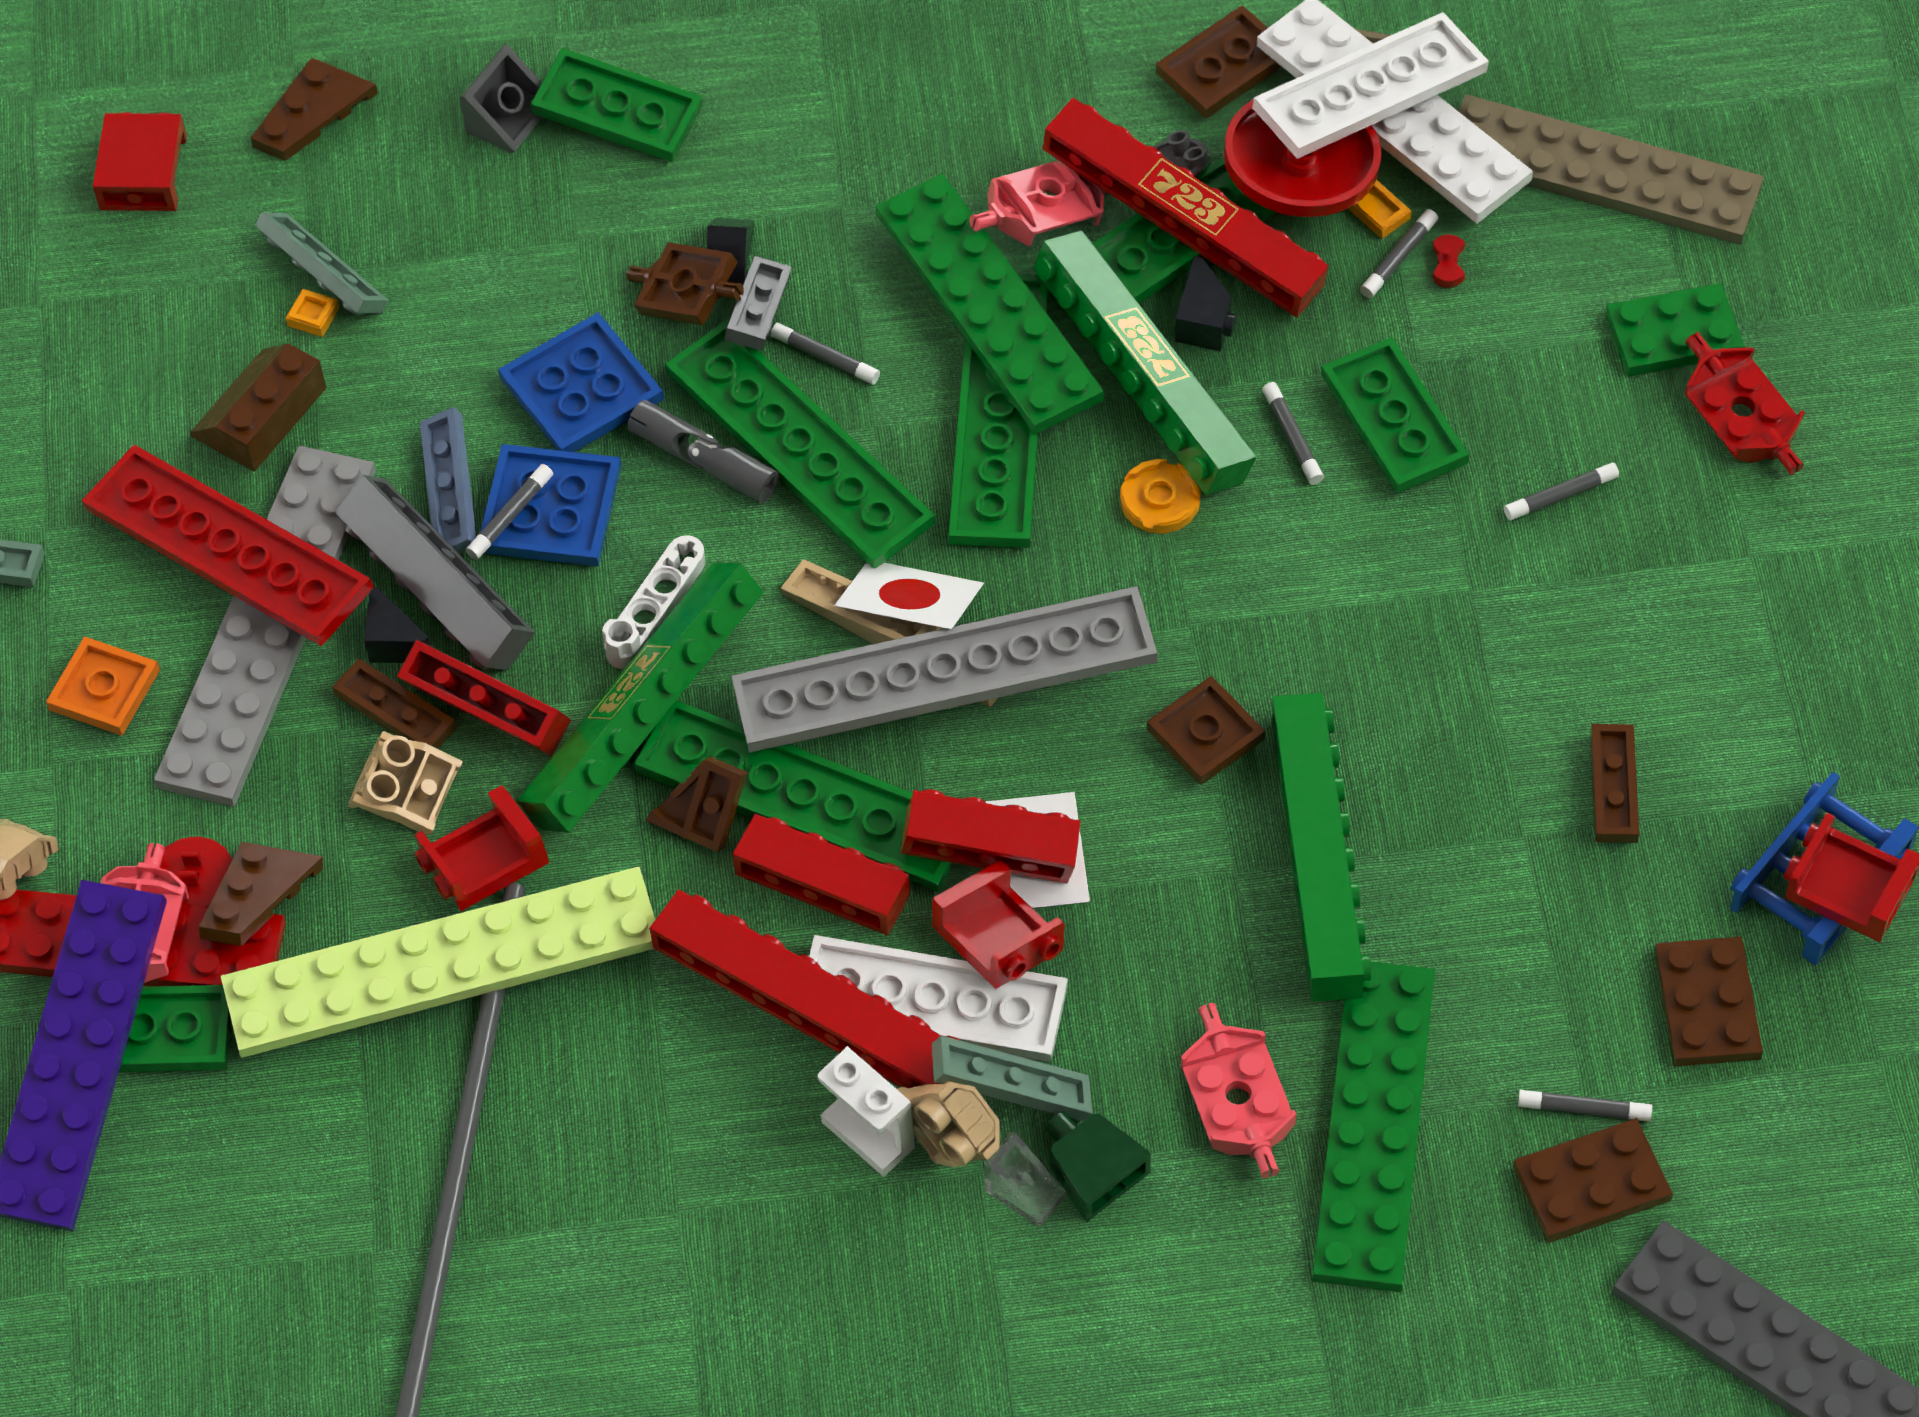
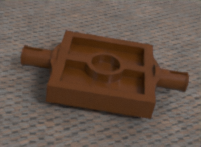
M668 242L661 257L652 267L643 268L631 265L629 267L630 270H627L628 281L643 283V289L634 306L641 315L704 325L719 298L725 297L735 300L742 298L740 295L743 296L744 294L743 285L741 283L727 282L738 262L733 254L729 252Z

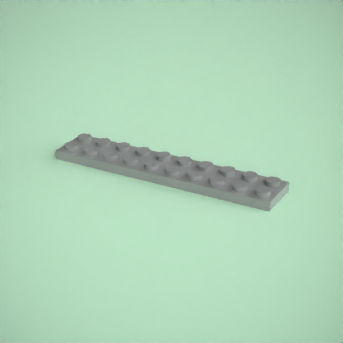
M298 445L267 520L339 560L350 534L345 530L346 523L335 512L362 474L374 477L376 473L374 462ZM233 596L154 778L156 788L235 807L306 637Z
M1136 586L954 626L952 630L945 628L736 674L731 677L750 753L1158 662V657L1140 593Z

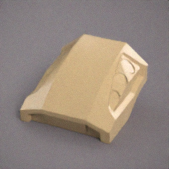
M382 731L364 765L352 792L348 807H360L386 819L401 823L417 832L423 831L425 834H431L451 784L463 761L426 743L408 740L403 736H394Z
M0 819V900L7 899L15 893L17 889L16 879L19 880L22 876H35L46 869L49 853L53 855L58 851L56 837L43 835L25 825L11 822L8 819Z
M946 1082L945 1084L897 1088L900 1093L911 1101L913 1134L928 1152L933 1163L953 1168L957 1166L964 1167L972 1161L988 1160L999 1149V1119L974 1086Z

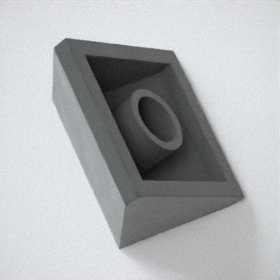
M508 44L503 45L464 91L460 96L466 132L512 153L517 150L543 118L531 113V102L542 82Z

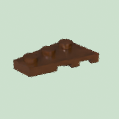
M311 57L252 135V146L255 149L286 161L321 135L320 130L333 120L338 118L341 121L351 114V107L362 99L369 101L377 95V86L375 83Z
M241 842L199 925L200 939L242 946L273 917L272 910L285 898L291 900L300 891V884L309 875L315 877L323 870V857Z

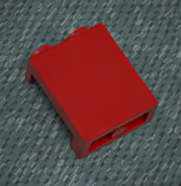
M165 112L159 114L105 113L93 181V190L100 210H177L178 196L174 183L180 144H185L187 140L181 114Z
M503 785L488 792L493 810L433 843L429 841L423 831L414 835L419 850L414 852V855L422 871L426 875L431 872L434 874L433 882L444 900L451 897L460 911L550 863L541 835Z
M1826 813L1820 825L1811 824L1802 843V846L1806 848L1801 858L1794 855L1785 871L1783 879L1789 881L1785 898L1881 943L1917 877L1919 853L1907 848L1900 860L1833 828L1835 816Z
M1001 860L932 898V927L995 989L1009 981L1019 979L1026 971L1043 961L1055 958L1063 950L1065 923L1060 918H1055L1047 923L1010 887L1011 869Z

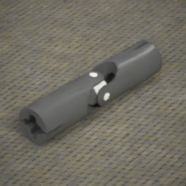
M642 400L633 409L630 415L632 417H629L627 427L631 433L696 468L705 469L715 479L759 503H765L773 495L779 482L780 476L778 471L736 448L719 445L713 436L647 400ZM692 434L698 437L687 449L689 436Z

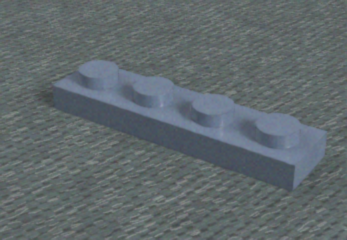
M452 407L421 421L420 430L431 526L461 554L466 552L465 549L476 538L463 419L462 414Z

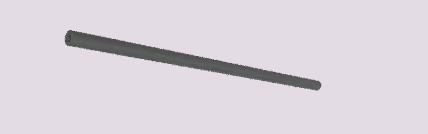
M517 883L509 884L504 888L501 902L524 897L525 887ZM506 988L482 994L395 1417H419Z

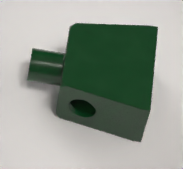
M1063 1111L1056 1114L1046 1125L1045 1130L1056 1140V1143L1049 1149V1166L1086 1222L1090 1221L1151 1173V1153L1100 1114H1092L1077 1125Z

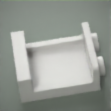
M848 1046L818 1073V1081L838 1098L821 1114L822 1123L883 1177L886 1176L915 1148L911 1101Z

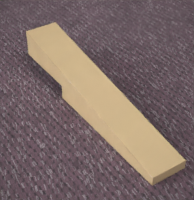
M804 559L780 588L782 595L872 644L941 630L936 626L834 606L852 581ZM997 698L980 701V703L991 708Z

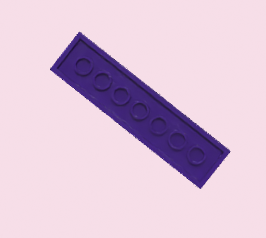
M81 880L0 1158V1217L74 1232L166 907L167 899L164 895Z

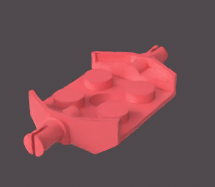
M1057 160L991 179L987 192L989 211L971 215L969 222L975 232L994 226L1026 246H1031L1035 234L1093 217L1095 219L1094 226H1099L1104 208V193L1107 192Z
M154 843L147 845L144 862H138L137 866H117L104 875L101 880L102 884L164 895L167 899L144 983L168 975L169 969L166 961L183 898L184 900L189 898L186 884L171 871L160 868L165 847L156 843L155 847Z
M1208 1003V1009L1206 1004L1202 1005L1198 1012L1206 1032L1181 1056V1067L1212 1149L1227 1155L1249 1154L1251 1158L1255 1157L1262 1178H1269V1171L1271 1177L1275 1176L1280 1170L1272 1154V1147L1282 1141L1296 1124L1295 1110L1291 1111L1266 1047L1265 1032L1225 1026L1221 1022L1215 1003ZM1233 1089H1242L1249 1094L1250 1099L1244 1104H1233L1228 1101L1226 1094Z

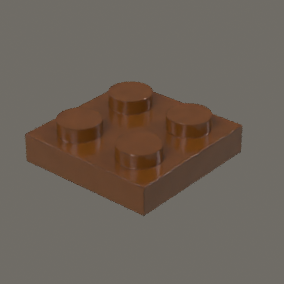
M1212 676L1147 721V730L1200 785L1207 782L1265 740L1266 731Z

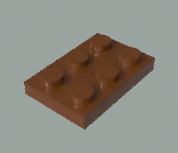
M1241 5L1157 62L1156 74L1207 119L1282 66L1257 47V36L1268 29V27Z
M1742 936L1656 943L1654 954L1674 1067L1761 1060L1763 1049Z
M1637 1118L1514 1159L1513 1169L1548 1243L1670 1202L1673 1195Z

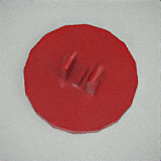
M195 836L179 839L166 846L160 868L171 871L186 884L189 898L188 900L183 898L182 905L208 908L233 859L226 848L215 840Z

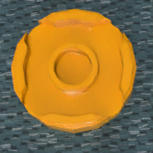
M1165 459L1141 462L1129 470L1124 478L1120 491V505L1123 514L1135 527L1146 532L1165 534L1178 531L1191 523L1199 511L1201 489L1190 477L1185 467L1178 462L1177 465L1167 463Z

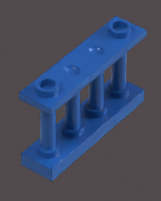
M1834 772L1829 775L1823 784L1818 781L1813 784L1804 798L1803 802L1805 805L1751 870L1742 869L1730 887L1734 891L1731 910L1738 913L1745 903L1752 898L1802 931V937L1806 939L1802 957L1814 965L1819 963L1847 927L1824 916L1822 918L1817 915L1813 918L1763 886L1762 883L1774 869L1785 874L1791 858L1786 854L1799 839L1801 841L1804 840L1809 827L1823 810L1834 815L1836 819L1875 843V848L1900 860L1907 848L1910 850L1913 848L1919 829L1918 826L1904 818L1895 830L1891 828L1884 830L1835 798L1840 776Z

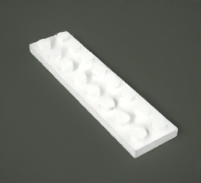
M1319 0L1303 1L1257 36V47L1296 78L1373 44ZM1438 95L1372 124L1382 148L1477 224L1532 181L1533 171Z

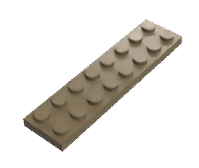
M1465 94L1458 111L1533 171L1532 181L1527 184L1528 186L1740 245L1763 185L1764 176L1467 94Z

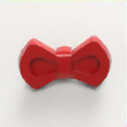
M1452 234L1439 236L1432 243L1433 251L1437 255L1438 265L1432 274V279L1443 288H1454L1464 282L1466 277L1465 272L1458 266V256L1464 251L1465 242Z

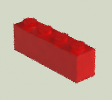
M418 640L415 641L397 675L398 678L411 687L551 757L571 721L559 710Z
M933 789L913 790L906 812L901 854L984 869L1001 860L1011 869V874L1068 884L1076 864L1081 820L1070 819L1067 815L1059 812L1047 814L1032 812L1020 805L999 806L988 804L977 797L961 799L945 796L942 792Z
M755 814L732 854L735 875L889 936L910 896L909 874L904 873L900 867L892 863L881 864L866 858L863 853L854 848L847 847L843 849L828 843L819 834L813 832L803 833L789 827L786 822L775 817L765 818Z

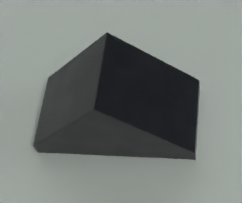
M714 218L707 225V249L732 253L738 262L727 282L741 283L742 285L745 282L754 220Z
M377 587L372 589L369 595L364 635L369 662L404 663L416 640L430 646L429 637Z

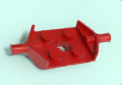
M1699 332L1690 335L1685 343L1698 357V363L1687 382L1684 394L1734 458L1749 463L1771 458L1773 461L1778 458L1789 475L1799 472L1803 468L1804 463L1792 451L1790 443L1801 425L1805 412L1802 410L1797 416L1753 361L1752 357L1755 351L1753 347L1717 349L1715 351V349L1710 348ZM1736 404H1743L1750 408L1752 414L1746 417L1739 416L1733 412L1731 407Z

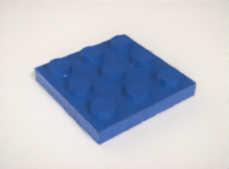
M599 312L498 369L500 380L556 450L575 452L629 420V417H632L630 415L633 409L642 400H647L655 405L664 400L663 390Z
M502 444L481 531L541 464L547 465L553 471V476L484 554L599 567L621 472V458Z

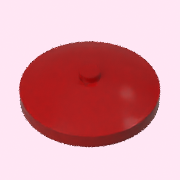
M1254 99L1244 105L1234 115L1228 125L1223 151L1225 166L1231 180L1248 198L1272 211L1298 217H1319L1338 213L1362 200L1372 189L1377 179L1381 161V145L1372 125L1298 159L1254 111Z

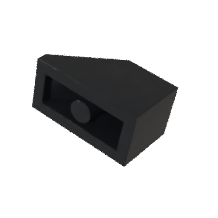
M1194 256L1175 318V342L1221 351L1225 337L1233 336L1237 314L1231 313V296L1203 258Z

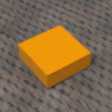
M302 289L286 316L287 326L323 337L340 309L337 299Z

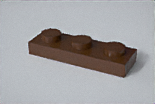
M358 659L332 687L337 698L393 734L403 736L408 740L423 742L438 749L457 728L455 719L361 659Z
M1591 724L1590 744L1595 842L1638 843L1639 819L1634 724Z

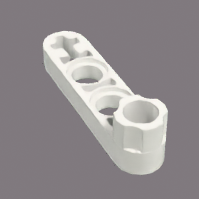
M687 535L674 539L619 618L609 619L604 624L602 633L605 654L612 666L619 669L627 667L686 595L705 566L704 546L696 537ZM689 552H693L694 558L686 557L680 565L679 555L686 556ZM662 580H671L677 584L676 588L670 593L663 594L655 590V585ZM642 610L652 611L656 615L655 619L648 624H639L633 618Z

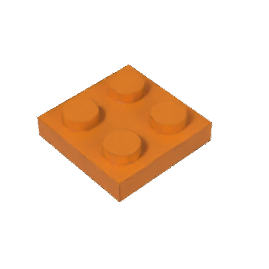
M84 636L46 700L49 711L123 736L160 672L158 662Z

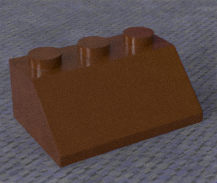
M289 343L262 349L190 432L191 437L255 472L327 388L320 360Z

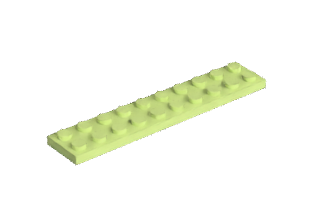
M635 867L222 975L221 980L241 1058L652 950L653 946L649 928L655 921V917L640 867Z

